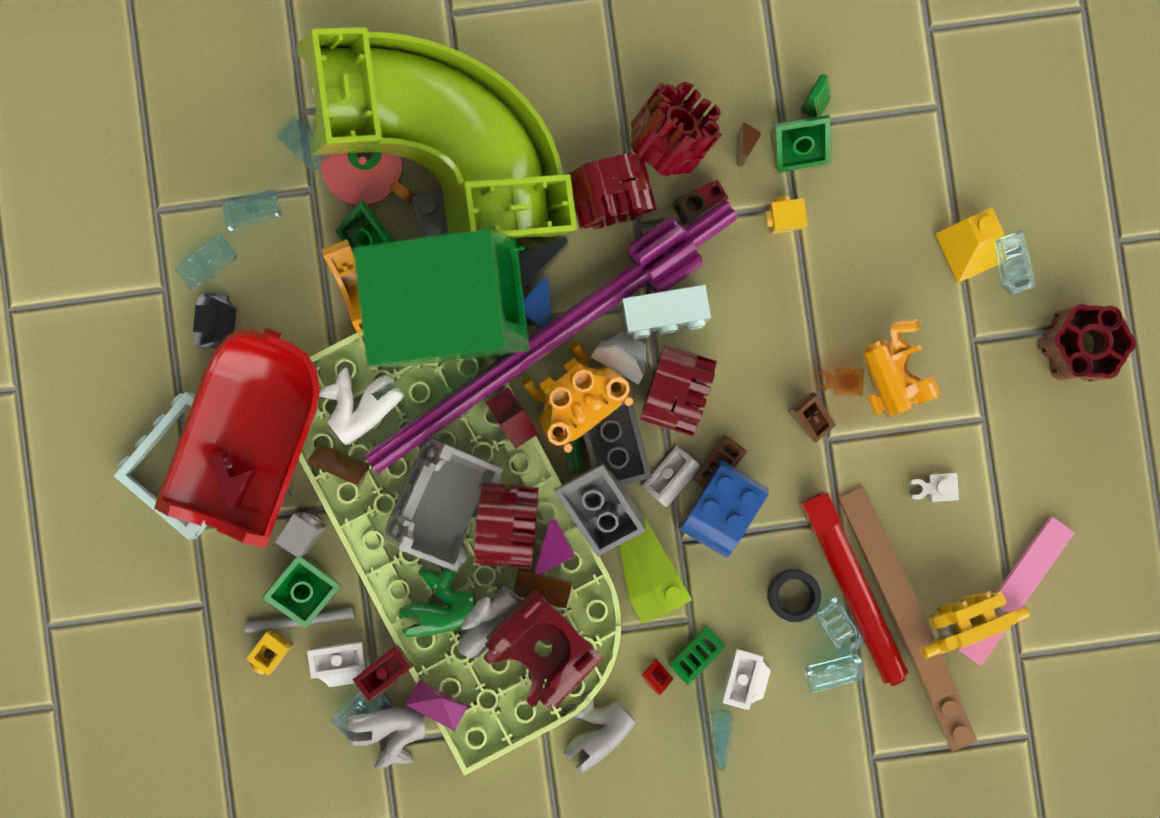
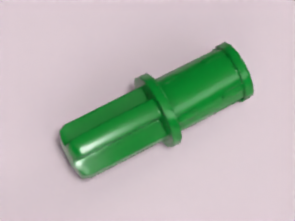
M579 437L569 442L572 446V451L566 452L569 472L584 470L581 447L584 442Z

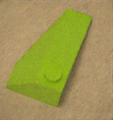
M645 516L646 531L619 545L629 600L642 624L666 615L692 600Z

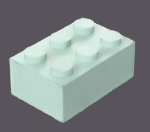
M706 285L624 298L621 303L626 336L633 335V340L648 338L651 335L650 332L659 331L660 335L676 333L679 327L685 326L687 331L701 329L711 318Z

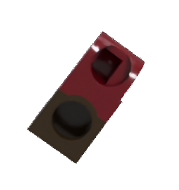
M717 179L677 198L672 206L682 224L686 225L705 214L724 199L728 200L729 198Z

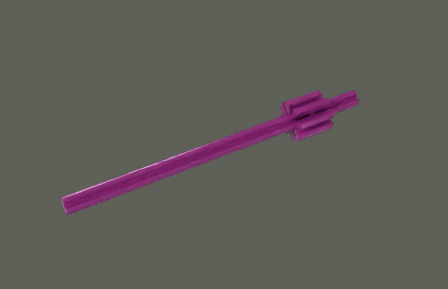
M724 199L685 228L680 224L678 225L675 219L671 217L666 218L627 246V255L634 264L529 337L530 351L505 354L364 454L365 458L376 473L379 474L645 284L652 288L654 293L668 291L702 266V256L696 249L736 221L738 218L737 213L731 208L730 203Z

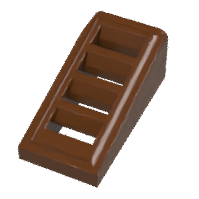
M723 435L692 480L705 487L708 480L702 477L705 472L710 476L713 474L714 471L709 466L711 463L716 467L718 466L719 461L715 459L717 455L730 462L729 465L735 468L747 450L728 436ZM726 446L736 453L735 457L733 458L727 454L722 448Z

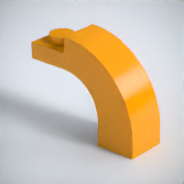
M348 239L322 249V253L342 292L351 322L359 334L363 332L354 253Z

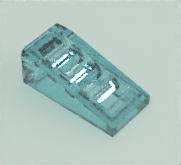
M1019 231L995 240L1002 287L1009 294H1016L1035 287L1034 274L1023 232ZM1017 245V248L1005 251L1006 248ZM1018 256V258L1008 261V259ZM1020 267V269L1011 272L1012 269Z
M833 598L818 608L814 617L842 659L865 644L838 599ZM836 610L838 615L826 622L824 618ZM841 619L843 620V624L834 630L830 629V626ZM848 628L850 632L837 640L835 635ZM854 637L855 642L844 649L841 647L840 644Z
M710 708L715 762L718 770L724 771L726 769L734 717L728 710Z

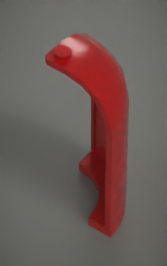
M266 327L264 333L255 329H239L222 341L213 352L203 373L154 509L166 516L200 526L205 521L206 525L217 528L216 532L227 535L241 543L266 549L317 409L320 393L316 367L306 352L291 342L280 339L282 333ZM221 451H226L228 455L233 457L236 464L235 476L256 470L240 505L229 509L209 455Z

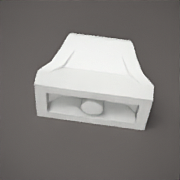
M624 331L617 333L611 338L601 340L591 358L637 384L640 383L648 369L646 344L638 339L633 340V336H626Z
M363 642L330 645L307 651L311 679L318 678L325 682L328 687L354 684L352 679L367 668Z
M735 649L724 684L722 703L749 710L752 703L763 699L771 671L763 662V656Z

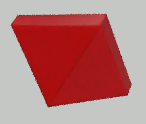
M654 659L641 674L646 685L659 696L673 681L672 676L657 659Z

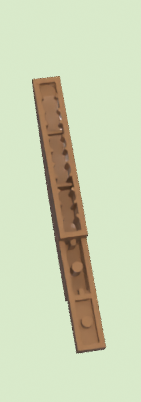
M864 487L838 497L898 637L910 657L949 749L953 752L978 741L958 697V689L942 654H936L928 659H925L921 654V648L933 644L932 640L935 638Z

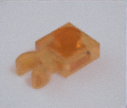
M836 367L835 375H831L826 370L816 372L817 376L821 375L826 378V384L824 386H815L816 390L825 391L830 387H834V395L863 396L864 368Z

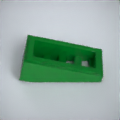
M822 74L819 76L800 108L802 112L811 117L821 116L831 99L827 75Z
M706 626L668 662V665L686 685H689L726 645ZM705 637L716 646L713 650L703 641ZM698 644L708 654L705 658L695 649ZM690 652L698 659L699 663L697 665L688 658L687 655ZM682 660L692 669L689 673L679 664Z

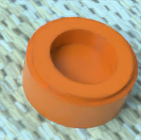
M394 180L390 186V190L409 203H413L411 197L416 196V194L397 180Z

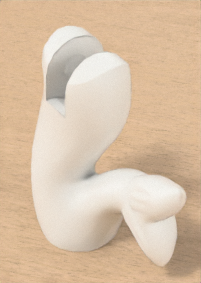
M344 368L338 374L335 384L328 385L319 393L320 397L337 400L336 409L327 420V423L345 445L368 432L402 400L404 394L399 388L392 389L386 393L394 383L388 375L379 377L367 387L355 412H353L354 398L351 392L352 386L348 368Z

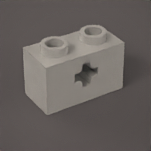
M311 511L293 514L275 543L300 558L310 553L326 529V526L321 524L323 519Z

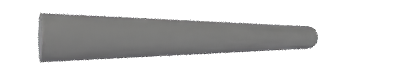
M350 607L322 611L318 613L310 624L355 618V609ZM287 616L246 622L245 631L246 633L301 625Z

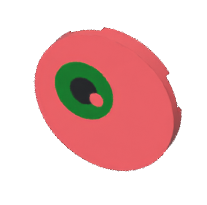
M379 152L322 155L321 171L327 187L338 199L353 206H357L364 200L368 206H372L393 194L390 186L394 180L401 181L403 159L401 156Z

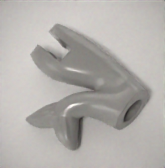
M502 587L491 600L489 597L479 600L462 622V629L469 630L459 641L458 652L466 657L479 658L487 649L484 645L488 641L486 637L523 599L509 588Z
M591 689L587 690L582 695L580 701H582L589 694ZM593 698L574 717L584 719L592 724L604 725V727L578 735L566 746L563 753L570 760L583 748L587 755L578 763L576 769L581 773L586 772L613 751L629 734L637 721L620 702L615 701L603 708L594 707ZM577 704L567 705L562 709V711L566 713L570 711L573 707H575Z
M409 706L392 707L370 713L351 715L347 718L346 726L348 731L346 736L347 742L350 745H370L396 731L388 741L386 748L379 755L375 768H385L394 762L398 764L412 762L414 760L413 757L403 747L411 742L423 739L425 735L424 714Z

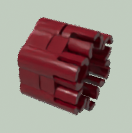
M686 81L678 84L676 88L667 83L665 86L663 83H660L631 121L632 150L663 176L692 173L722 136V133H719V125L716 123L721 114L719 107L715 104L707 115L704 116L703 114L712 102L704 98L694 109L693 107L701 98V94L695 89L688 99L685 100V97L694 87L693 84Z
M625 153L592 161L568 173L571 177L574 208L580 229L604 228L603 217H605L607 227L617 224L615 216H617L619 223L627 222L626 212L629 214L630 221L641 218L643 214L657 210L645 161L637 154Z
M1079 304L1057 311L1054 316L1058 318L1052 319V330L1044 333L1043 337H1040L1037 342L1038 350L1045 348L1046 350L1042 354L1048 358L1052 357L1050 370H1057V372L1051 374L1055 379L1080 378L1088 380V382L1116 377L1121 367L1127 361L1129 354L1133 352L1136 346L1135 337L1130 333V329L1123 319L1122 312L1117 307L1088 306L1086 304ZM1085 333H1088L1093 338L1094 349L1092 353H1088L1082 346V338Z
M664 344L649 386L640 420L693 437L704 412L699 409L700 407L705 408L707 399L704 396L708 397L711 389L710 386H707V383L713 384L717 360Z
M482 482L474 545L475 564L501 566V562H503V566L532 568L539 487L511 485L510 489H508V484Z

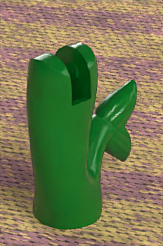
M446 568L438 574L428 569L419 570L418 572L426 584L449 607L444 608L424 602L411 603L399 609V618L418 615L420 624H413L403 628L404 637L435 635L462 628L465 616L476 605L474 593L456 591L451 588L450 585L456 571Z

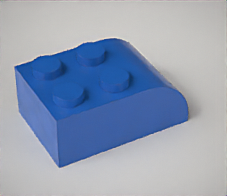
M721 460L680 525L679 530L727 558L733 552L768 497V487Z

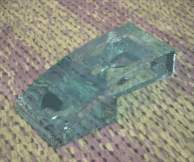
M296 117L276 135L312 172L330 156H311L310 144L314 134Z
M220 234L175 267V270L192 291L213 278L215 272L235 261L238 255L223 235Z

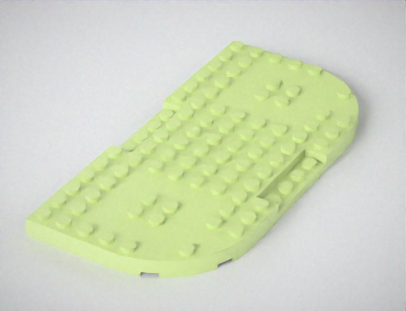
M363 332L355 333L309 357L317 369L320 392L328 385L335 384L338 374L344 368H348L352 386L351 392L354 398L353 412L356 411L367 387L384 375H388L394 381L393 386L386 393L392 389L399 388L404 396L373 428L346 445L327 423V420L336 409L337 400L319 396L316 413L302 448L299 461L396 645H399L414 667L409 671L416 685L419 680H422L468 705L455 731L436 722L465 776L563 724L590 703L601 687L604 686L617 658L621 637L619 600L612 579L601 557H597L554 492V489L562 484L538 438L535 436L520 447L515 448L485 403L508 387L512 391L507 382L431 437L502 468L499 484H508V489H510L511 485L539 487L532 568L522 569L535 572L551 518L556 519L575 556L542 573L573 581L567 607L551 606L604 659L556 708L552 706L548 709L540 701L533 708L527 703L532 677L529 670L521 662L508 659L488 664L483 658L488 652V648L479 658L466 657L458 652V643L469 629L459 628L435 635L404 637L403 628L413 624H420L418 615L399 618V609L401 607L417 602L429 603L444 608L449 607L437 597L434 590L426 584L418 572L422 569H428L440 574L446 568L401 551L384 537L389 518L424 442L379 474L372 468L364 454L494 363V360L487 356L407 367L367 366L364 340L362 339ZM323 444L366 463L370 467L363 484L355 485L308 464L307 460L318 445ZM479 501L461 539L465 544V550H467L466 560L459 566L450 585L456 591L473 592L476 603L484 597H489L491 600L502 587H507L513 591L519 569L517 567L503 566V562H501V566L475 564L474 545ZM540 640L536 643L535 652L538 656L546 657L551 653L552 646L549 641ZM545 679V682H544L543 687L548 683V681H547L546 679ZM591 689L589 694L582 701H580L582 695L587 690ZM577 704L575 707H573L570 711L566 713L562 711V709L567 705Z

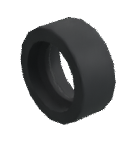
M788 569L778 573L771 580L767 599L771 609L780 618L788 622H802L810 619L817 612L821 604V590L817 581L811 575L801 570ZM800 580L807 585L810 591V600L803 610L790 612L781 606L778 592L786 581Z

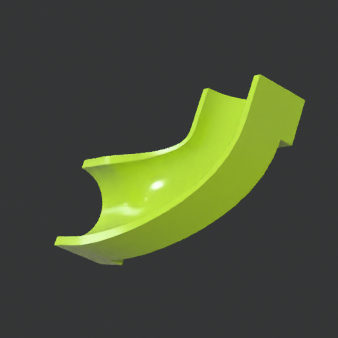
M367 27L311 29L297 44L298 57H304L314 88L316 118L314 136L310 144L311 156L379 152L405 157L423 165L436 176L441 184L448 234L492 228L511 238L541 237L542 239H552L577 230L570 174L563 175L559 154L549 130L530 102L509 81L493 69L451 47L409 35L368 32Z

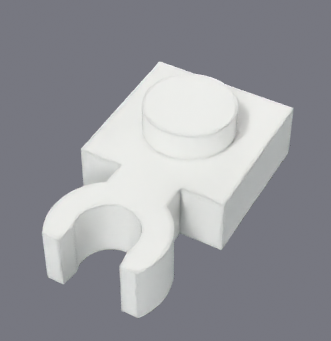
M957 473L927 475L928 483L921 479L909 480V484H918L920 486V492L918 494H911V499L919 500L929 494V502L959 500Z

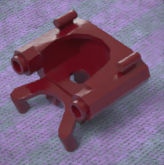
M535 589L486 637L488 641L484 645L489 650L483 657L488 664L513 659L525 665L532 677L527 703L534 708L540 701L548 709L552 706L556 708L604 659ZM540 640H547L552 646L551 653L546 657H540L535 652V645ZM545 679H546V680L548 681V683L543 687L544 682H545Z

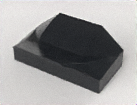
M200 292L195 306L193 325L195 347L217 349L227 336L234 333L237 307L230 303V296Z

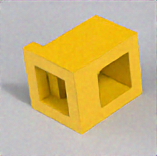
M274 630L267 631L247 657V660L251 662L250 667L261 675L265 673L269 676L293 647V644ZM267 649L274 652L273 658H269L266 655Z

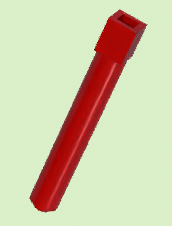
M821 492L800 502L799 505L812 533L815 534L883 683H890L891 686L903 683L906 680L905 676L909 672L840 524L842 522L828 492Z

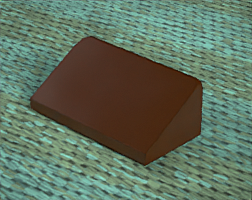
M743 122L737 134V165L739 167L744 164L761 136L760 131Z
M323 444L318 445L307 460L308 464L355 485L363 484L370 467L366 463Z
M519 568L513 592L521 598H525L535 589L550 605L566 608L573 581L546 574L539 575L535 574L534 571Z

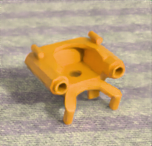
M920 319L896 321L892 324L891 328L892 342L888 343L887 338L864 347L866 353H863V357L875 389V393L867 397L875 416L882 414L884 411L886 417H891L911 409V405L916 402L917 404H922L939 397L941 394L934 374L920 379V377L910 373L907 368L910 354L923 348L921 344L911 347L903 340L902 332H916V330H919Z
M573 341L569 345L577 360L573 357L563 365L568 372L554 382L548 376L539 383L541 387L539 389L529 377L524 378L521 382L535 401L545 402L544 409L537 416L539 428L551 443L557 446L561 445L566 452L572 451V446L569 442L578 439L616 410L622 402L627 406L633 404V399L628 396L630 392L628 381L605 365L597 367V369L589 368V357L577 341Z

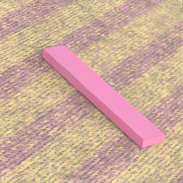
M1049 516L997 590V592L1001 591L1006 599V604L1003 605L1005 610L1002 611H1015L1024 606L1075 533L1054 517ZM1005 631L964 648L956 649L981 666Z

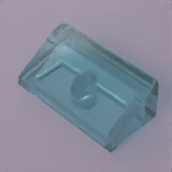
M275 189L222 204L226 227L231 231L282 216Z
M857 654L804 668L810 693L863 680V665Z
M360 691L330 720L346 736L348 731L346 724L349 716L392 708L393 703L385 692L368 702Z

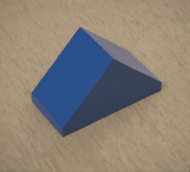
M543 278L524 299L526 318L539 329H542L551 322L548 278Z

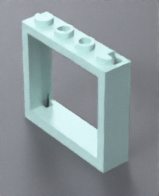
M185 392L184 394H178L170 404L172 408L166 415L162 414L155 420L152 425L154 427L152 432L138 440L135 444L136 450L134 453L120 461L117 466L119 470L114 477L188 540L196 539L206 528L205 521H203L202 526L193 523L187 524L183 520L169 517L154 509L157 498L130 476L187 407L192 406L195 394Z

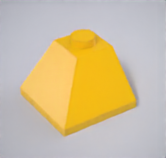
M993 207L934 234L956 283L1007 261L1004 231Z

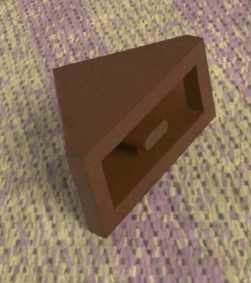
M815 392L807 394L788 410L789 414L815 443L836 426Z

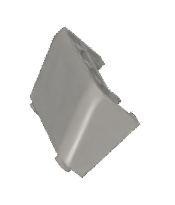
M429 437L425 440L389 518L384 533L385 539L401 551L457 572L459 566L465 562L467 557V550H465V544L461 539L480 499L482 482L499 484L502 468Z

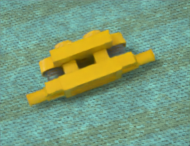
M986 591L980 594L966 595L960 598V602L954 604L950 602L937 607L939 612L929 615L931 629H937L938 636L940 637L932 640L933 644L922 647L921 654L925 659H928L936 654H943L956 648H964L1010 629L1009 626L1029 618L1030 612L1025 606L1015 611H1002L1005 610L1003 605L1006 604V599L1001 591L993 593Z

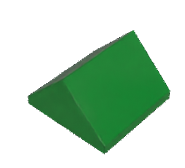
M830 115L778 123L772 128L770 136L778 173L831 164Z
M364 200L354 208L335 230L342 241L348 239L352 249L395 242Z
M295 556L262 595V598L306 629L341 585L316 560L305 556L300 558Z

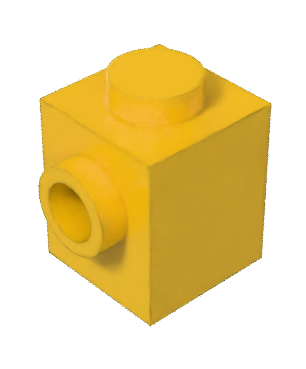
M782 196L774 199V202L768 206V211H765V223L767 227H771L772 234L802 230L808 225L804 198L791 200L790 196Z

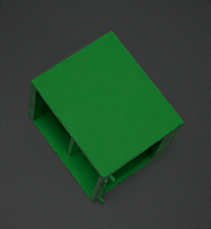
M489 228L353 248L367 366L407 367L530 351L518 251L525 250V247H517V240Z

